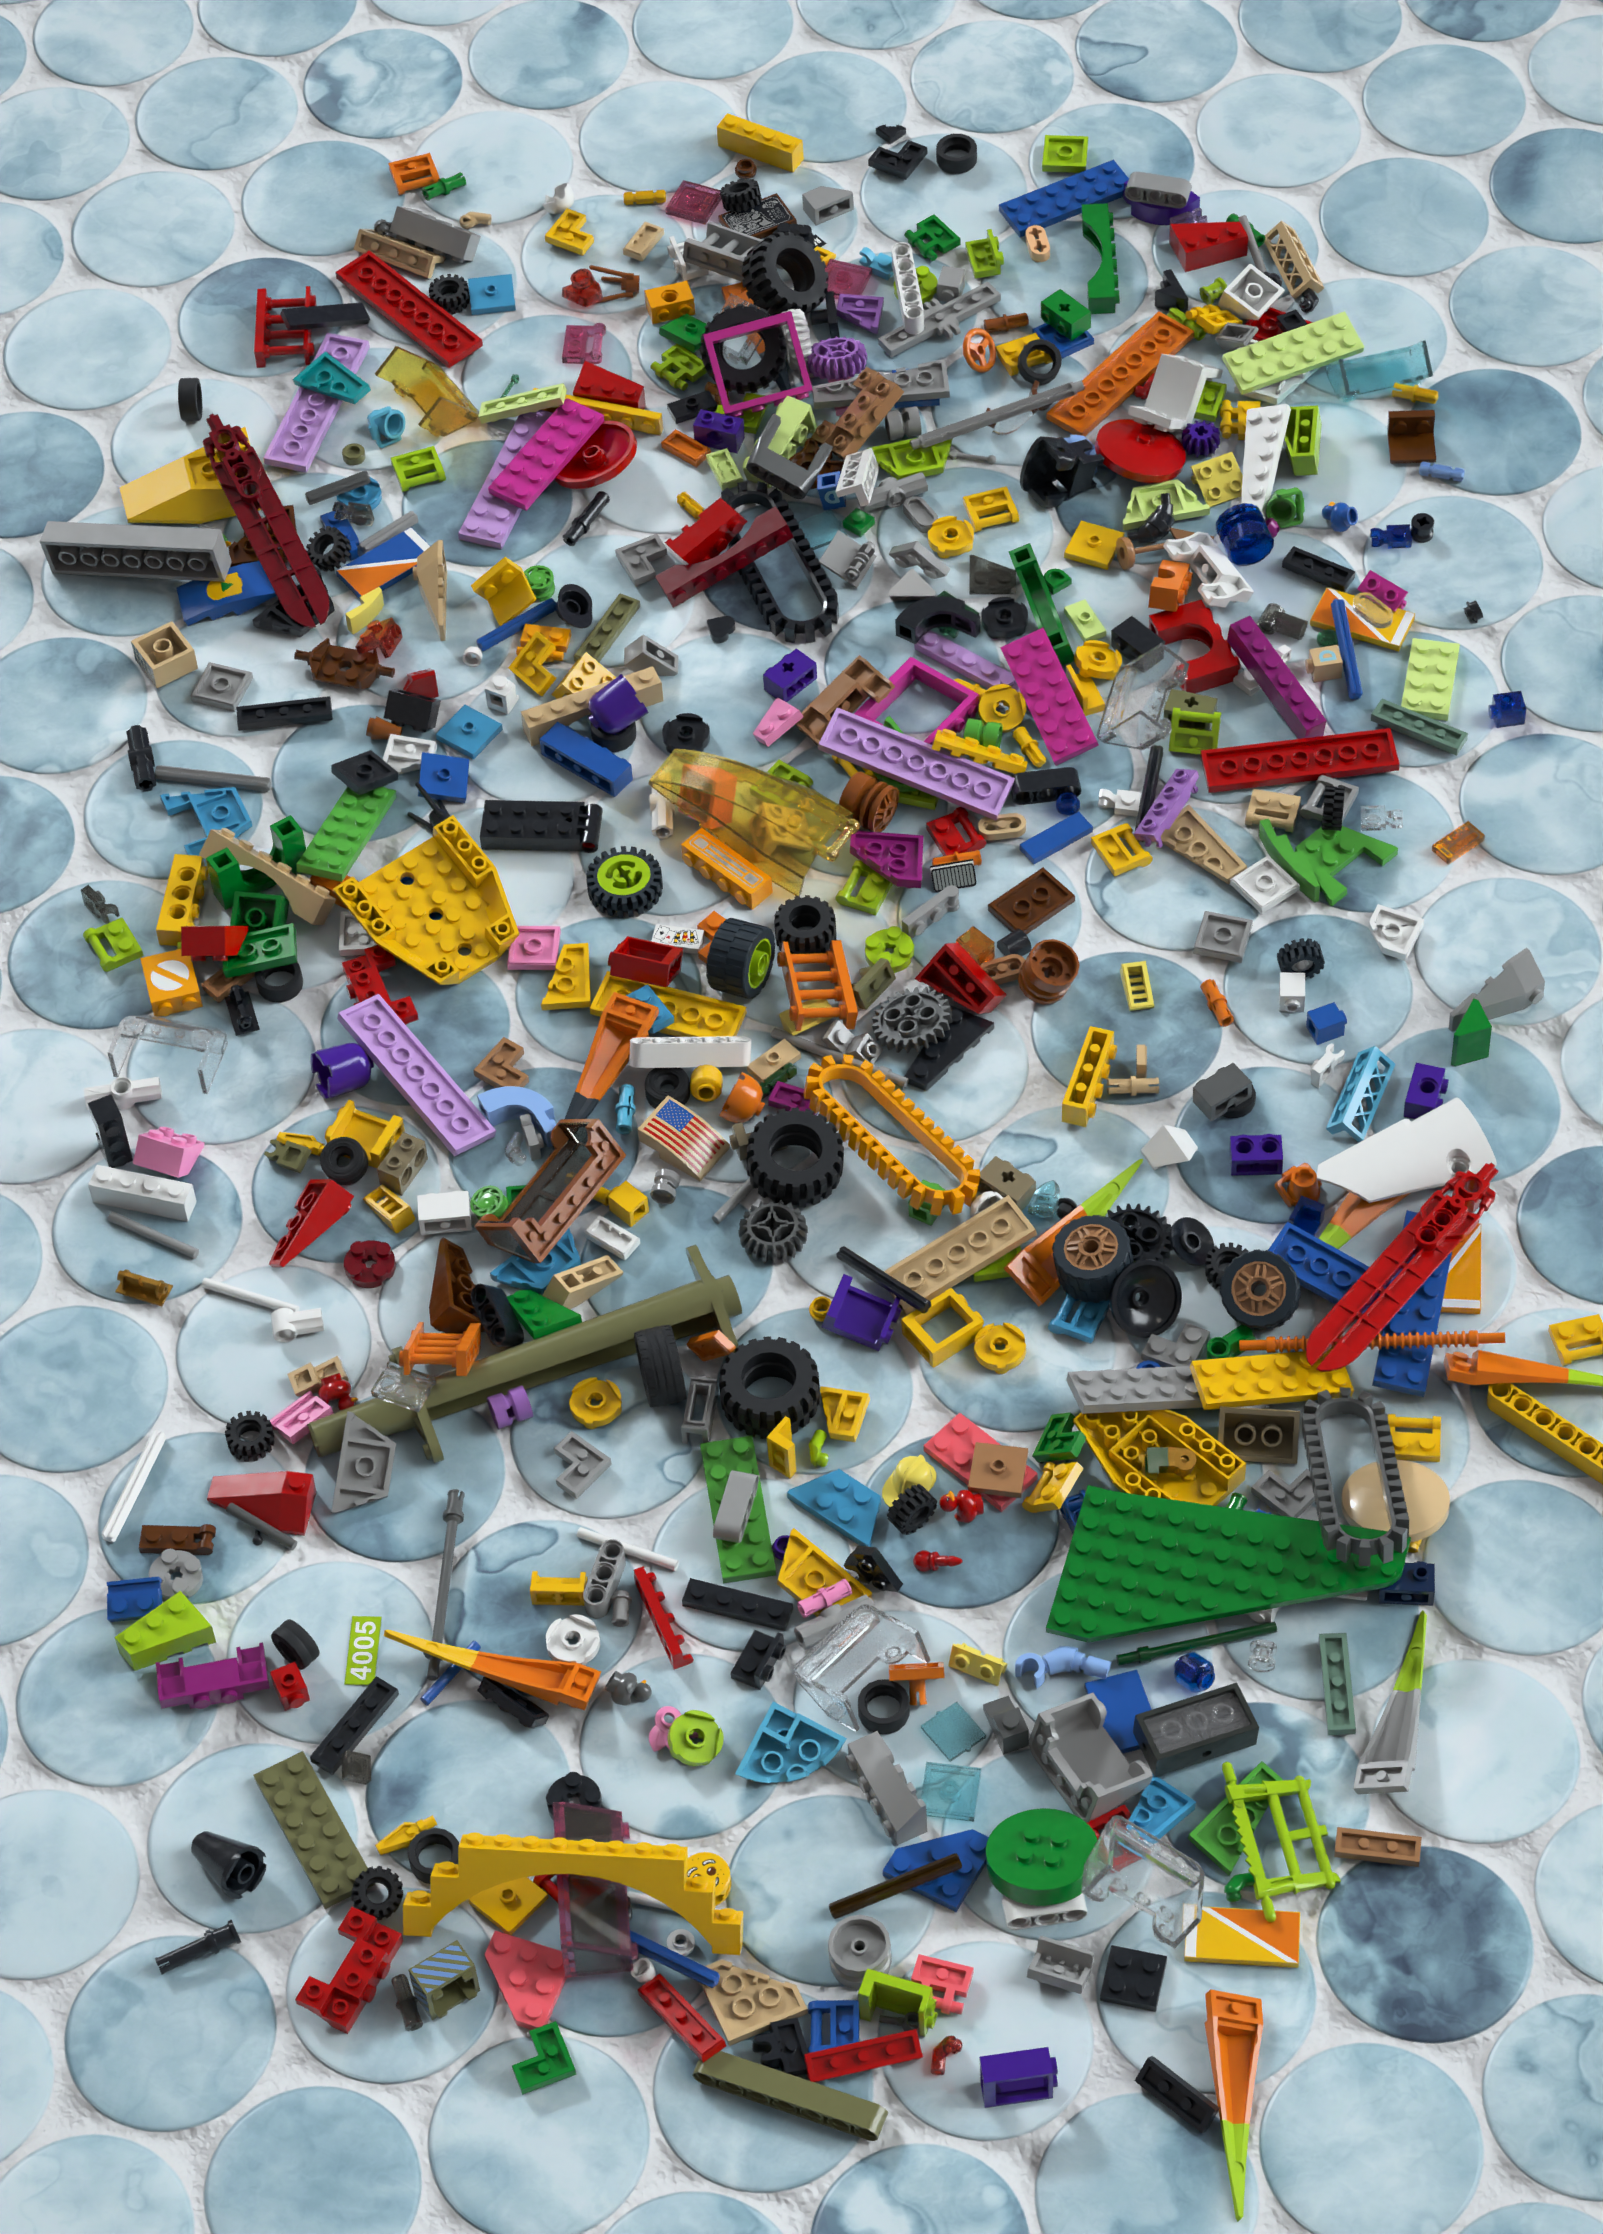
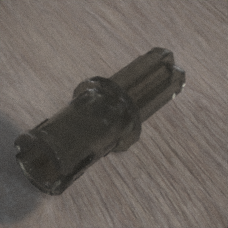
M399 1974L391 1980L397 1998L395 2005L397 2009H400L405 2030L414 2031L423 2026L417 2009L418 1999L412 1994L408 1978L404 1974Z

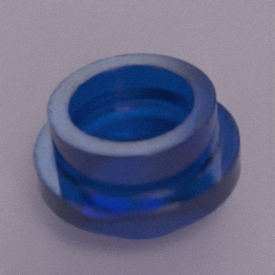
M1063 793L1056 801V809L1063 815H1073L1079 811L1080 801L1073 793Z

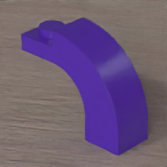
M1128 181L1124 182L1123 198L1127 204L1131 205V215L1143 222L1154 225L1179 224L1200 214V197L1192 191L1185 207L1173 208L1129 200L1125 196Z

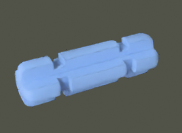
M1421 462L1419 467V474L1422 476L1430 474L1434 478L1446 480L1453 478V481L1462 482L1464 479L1465 470L1463 468L1455 467V469H1452V466L1435 463L1430 465L1431 463Z

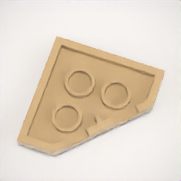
M722 1959L706 1965V1967L720 1974L719 1983L714 1988L701 1983L700 1985L729 2046L769 2030L770 2022L799 2018L808 2014L805 2002L795 1984L786 1981L782 1983L770 1979L769 1975L751 1969L744 1970L733 1966L731 1962Z

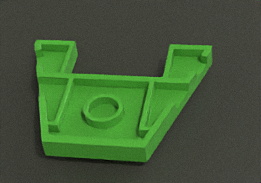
M1342 826L1341 831L1322 830V827H1320L1295 847V852L1304 850L1320 885V892L1324 893L1326 901L1331 907L1347 895V888L1334 879L1333 876L1362 853L1367 854L1381 866H1384L1398 855V848L1396 846Z

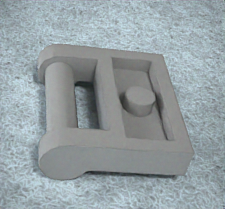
M1321 775L1315 783L1316 788L1307 804L1302 806L1299 813L1305 819L1310 820L1313 818L1322 821L1324 803L1321 809L1316 806L1325 791V786L1345 787L1343 823L1358 795L1359 787Z

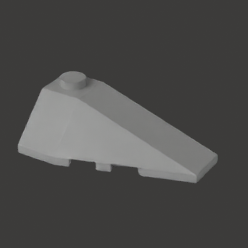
M1528 948L1507 960L1502 965L1504 970L1495 979L1490 976L1478 994L1472 993L1450 1013L1448 1028L1450 1031L1457 1030L1473 999L1479 1000L1488 1020L1523 1010L1531 1004H1537L1543 998L1545 980Z

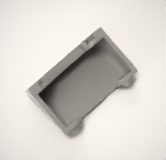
M1094 1693L1039 1713L1029 1738V1747L1036 1761L1072 1812L1086 1823L1113 1810L1146 1788L1153 1777L1149 1766L1142 1761L1137 1760L1130 1764L1104 1729L1103 1724L1107 1714L1106 1708Z

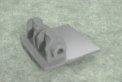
M838 530L818 563L857 588L877 557L874 554L875 545L868 541L861 546Z

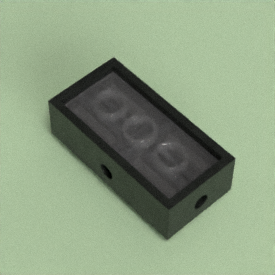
M1237 1682L1135 1715L1133 1734L1154 1777L1256 1745L1259 1726Z

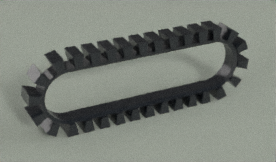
M747 481L737 483L738 494L736 495L727 487L721 492V499L734 509L749 503L763 505L769 510L775 506L777 507L794 537L787 541L823 607L820 614L810 620L795 621L785 617L753 561L744 568L739 569L738 572L742 575V579L745 585H747L749 593L753 596L755 604L758 605L767 625L770 624V631L777 636L785 630V641L794 644L796 634H805L806 644L815 642V631L818 629L825 637L832 632V623L837 624L839 619L837 593L832 588V584L829 578L826 577L824 569L821 568V564L818 563L819 560L816 558L813 549L810 548V543L805 538L804 532L801 528L799 529V523L796 518L794 519V514L789 509L787 501L785 499L782 500V493L775 488L768 496L767 483L759 481L756 491H747ZM739 533L728 543L727 550L741 539Z

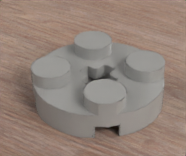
M164 1550L161 1556L152 1563L149 1570V1577L159 1576L162 1579V1599L165 1601L179 1591L185 1596L188 1595L189 1598L198 1592L203 1583V1573L199 1559L193 1554L182 1550ZM174 1572H180L182 1575L181 1578L176 1577L174 1580H171V1574Z

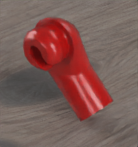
M1155 372L1149 376L1144 386H1136L1134 391L1135 397H1140L1141 400L1147 399Z

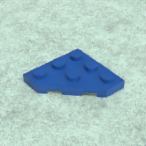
M971 1829L897 1848L884 1867L883 1876L892 1879L957 1853L962 1863L961 1869L910 1889L957 1912L987 1864L986 1844L989 1837Z

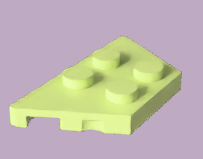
M1178 479L1133 487L1131 499L1127 506V513L1125 519H1123V531L1142 526L1150 514L1156 510L1157 506L1161 505L1162 493H1170L1174 521L1210 515V507L1208 504L1203 505L1197 500V495L1191 490L1186 489L1185 485Z

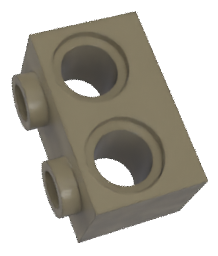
M403 1132L377 1168L380 1185L383 1184L392 1192L402 1196L428 1160L425 1141Z

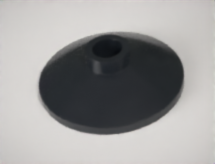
M1183 1217L1175 1221L1170 1229L1171 1246L1181 1260L1193 1266L1206 1264L1207 1254L1209 1251L1212 1252L1214 1241L1204 1224L1194 1218Z

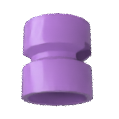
M522 1385L509 1389L507 1395L498 1393L487 1397L488 1407L498 1430L512 1425L515 1419L521 1422L533 1417L530 1401Z

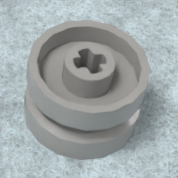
M856 1915L849 1916L836 1924L829 1936L828 1949L831 1972L837 1981L846 1987L860 1989L867 1968L885 1974L889 1973L892 1963L889 1933L881 1922L873 1917Z

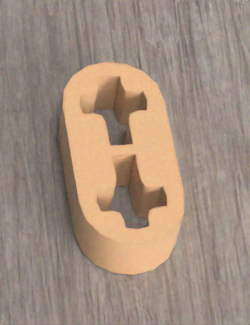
M1038 225L1028 227L1026 230V244L1031 259L1035 262L1047 261L1050 257V245L1044 228Z

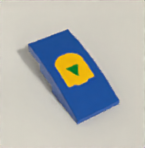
M260 561L230 567L224 582L192 580L176 588L183 619L188 626L207 616L213 621L232 611L238 616L277 596Z

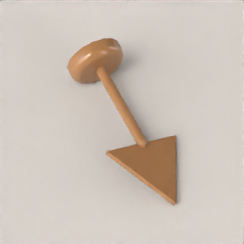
M1170 529L1174 539H1182L1194 534V532ZM1120 537L1116 542L1118 562L1122 569H1130L1135 564V554L1165 549L1163 547L1164 543L1134 548L1129 538Z

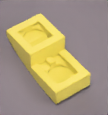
M380 587L361 596V605L345 613L347 627L352 634L367 626L382 610L384 600Z

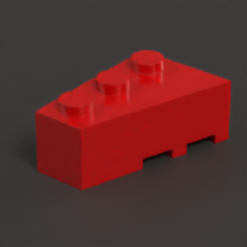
M1240 222L1170 224L1169 244L1184 271L1189 272L1247 256L1248 235Z
M584 361L573 390V396L645 409L644 386Z
M719 498L698 515L700 519L690 527L688 525L684 526L681 529L682 534L674 540L669 538L664 543L688 564L700 563L710 560L724 551L728 543L742 530L747 520L723 499Z
M958 942L944 944L915 977V980L931 986L939 993H944L953 998L957 1003L978 1014L992 1012L1007 995Z

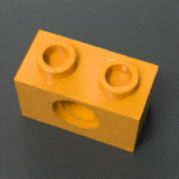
M688 281L644 290L646 308L652 324L674 320L686 313L695 315L694 297Z

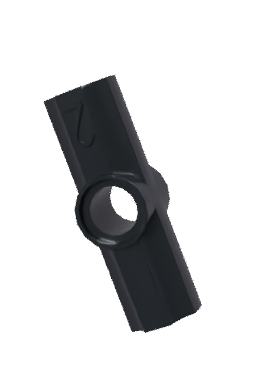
M134 725L126 731L131 771H133L136 789H140L143 792L151 791L156 786V779L153 768L155 767L152 748L149 746L148 732L145 727Z

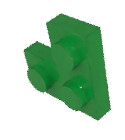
M1071 1412L1051 1415L1032 1455L1038 1463L1075 1459L1080 1454L1087 1437L1081 1431L1072 1432L1075 1416Z
M556 2021L529 2031L538 2056L512 2065L522 2095L576 2075L575 2067Z

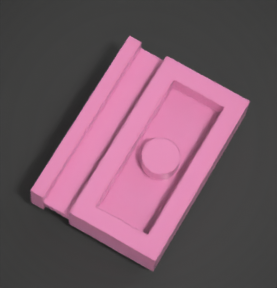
M308 1391L273 1417L270 1422L272 1429H276L281 1436L290 1443L295 1444L309 1433L307 1425L309 1422L334 1412L331 1406L318 1396H314L311 1391Z

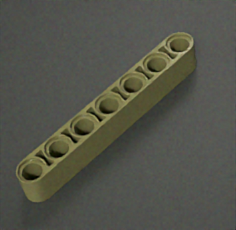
M719 2051L704 2063L699 2059L692 2074L695 2080L704 2085L870 2141L878 2140L888 2115V2111L879 2104L723 2051Z

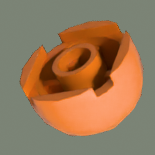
M741 1072L737 1083L734 1084L722 1108L723 1110L719 1114L720 1117L734 1123H744L749 1121L753 1115L759 1116L765 1105L761 1101L763 1091L760 1084L751 1076Z

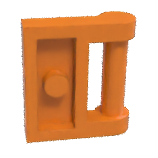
M430 153L388 163L398 195H403L406 191L432 185L440 179ZM430 175V177H426V178H422V179L413 180V181H409V182L403 183L404 181H407V180H411V179H415V178H419V177H424V176Z

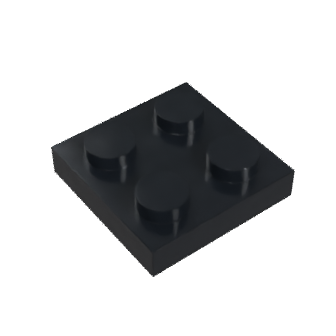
M372 750L331 765V773L358 795L365 794L368 791L386 786L398 780V772Z
M1111 1945L1100 1993V2001L1156 2012L1167 1964V1956Z

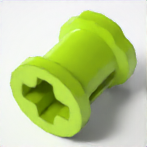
M1218 277L1209 286L1201 287L1199 294L1204 303L1207 305L1213 304L1214 300L1221 297L1223 291L1228 286L1222 278Z

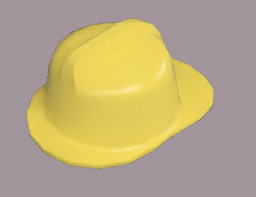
M921 1454L918 1457L908 1456L899 1461L882 1488V1497L885 1504L889 1507L893 1506L892 1502L899 1499L898 1495L900 1493L904 1494L905 1489H911L912 1485L917 1486L920 1484L929 1492L936 1482L934 1467L926 1462Z

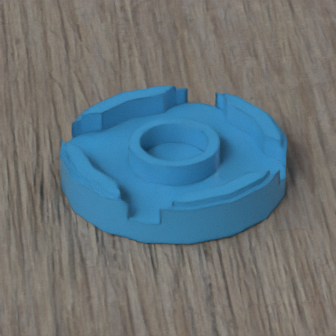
M370 477L371 482L369 484L337 495L338 505L344 511L352 514H363L372 511L380 504L382 499L379 483Z

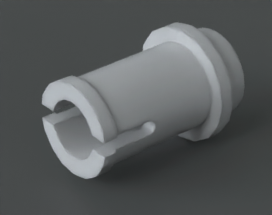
M624 1590L615 1591L610 1599L613 1604L612 1624L617 1627H625L629 1624V1605L632 1603V1598L629 1596V1592Z

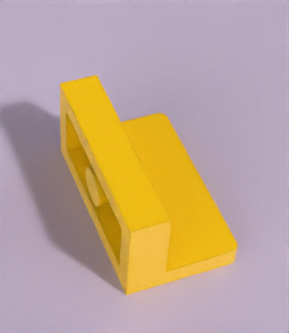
M1071 664L1066 665V676L1085 716L1104 711L1105 703L1092 678H1085L1079 673L1076 674Z
M785 1416L767 1436L768 1458L770 1467L791 1479L797 1472L795 1445L792 1442L791 1420Z

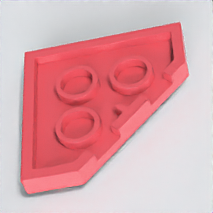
M495 1930L484 1954L485 1960L496 1979L505 2002L508 2004L516 2025L530 2030L547 2025L573 1965L574 1955Z

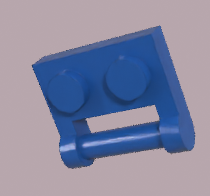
M816 2000L808 2003V2013L811 2015L809 2053L859 2042L858 2000ZM825 2013H830V2045H822V2015Z

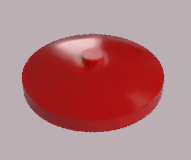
M1120 419L1105 424L1099 430L1095 441L1096 454H1101L1105 458L1104 465L1123 477L1145 483H1161L1174 479L1183 469L1186 460L1183 445L1170 432L1155 429V424L1145 425L1133 421L1134 419Z
M604 421L554 478L555 481L565 488L585 489L611 480L631 463L636 454L637 441L632 430L621 422Z

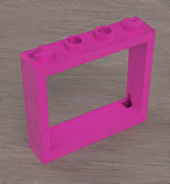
M791 311L703 335L724 415L740 417L744 415L743 411L752 409V413L765 410V405L774 403V407H777L781 402L783 403L787 395L797 400H803L809 397V393L813 392ZM787 324L804 386L729 405L713 344Z
M910 657L889 678L895 688L880 703L869 698L854 713L883 725L877 722L876 719L917 679L960 703L925 739V743L933 745L937 730L949 729L959 733L963 730L967 720L976 716L979 694Z

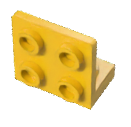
M507 557L501 559L471 584L473 591L488 601L499 626L517 617L536 601V597L523 569Z
M586 652L575 662L551 695L559 699L564 695H570L597 686L616 677Z

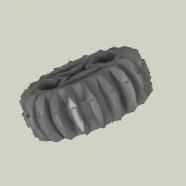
M771 1199L769 1204H764L760 1201L759 1207L752 1205L750 1212L745 1211L744 1219H740V1228L738 1230L740 1244L742 1248H745L747 1255L753 1254L755 1261L762 1258L764 1264L768 1260H772L776 1264L778 1259L786 1262L787 1256L795 1258L796 1251L802 1252L803 1244H806L808 1226L806 1225L804 1215H801L799 1208L793 1209L792 1203L784 1205L782 1199L779 1203H774ZM773 1227H774V1236H772V1228H773Z

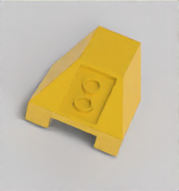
M246 427L241 428L242 432L248 438ZM239 442L240 449L245 452L247 448ZM204 447L119 487L128 523L201 524L236 516L212 470L210 459L207 458ZM215 452V456H214L215 462H220V460H219V458H218V456H217V454H216V452Z
M1165 1409L1086 1414L1081 1412L1073 1419L1078 1430L1087 1437L1085 1441L1114 1486L1120 1492L1218 1506L1245 1481L1246 1463L1188 1417L1174 1411ZM1147 1447L1188 1448L1195 1453L1196 1464L1188 1476L1181 1477L1174 1473H1159L1156 1480H1150L1145 1476L1144 1454Z

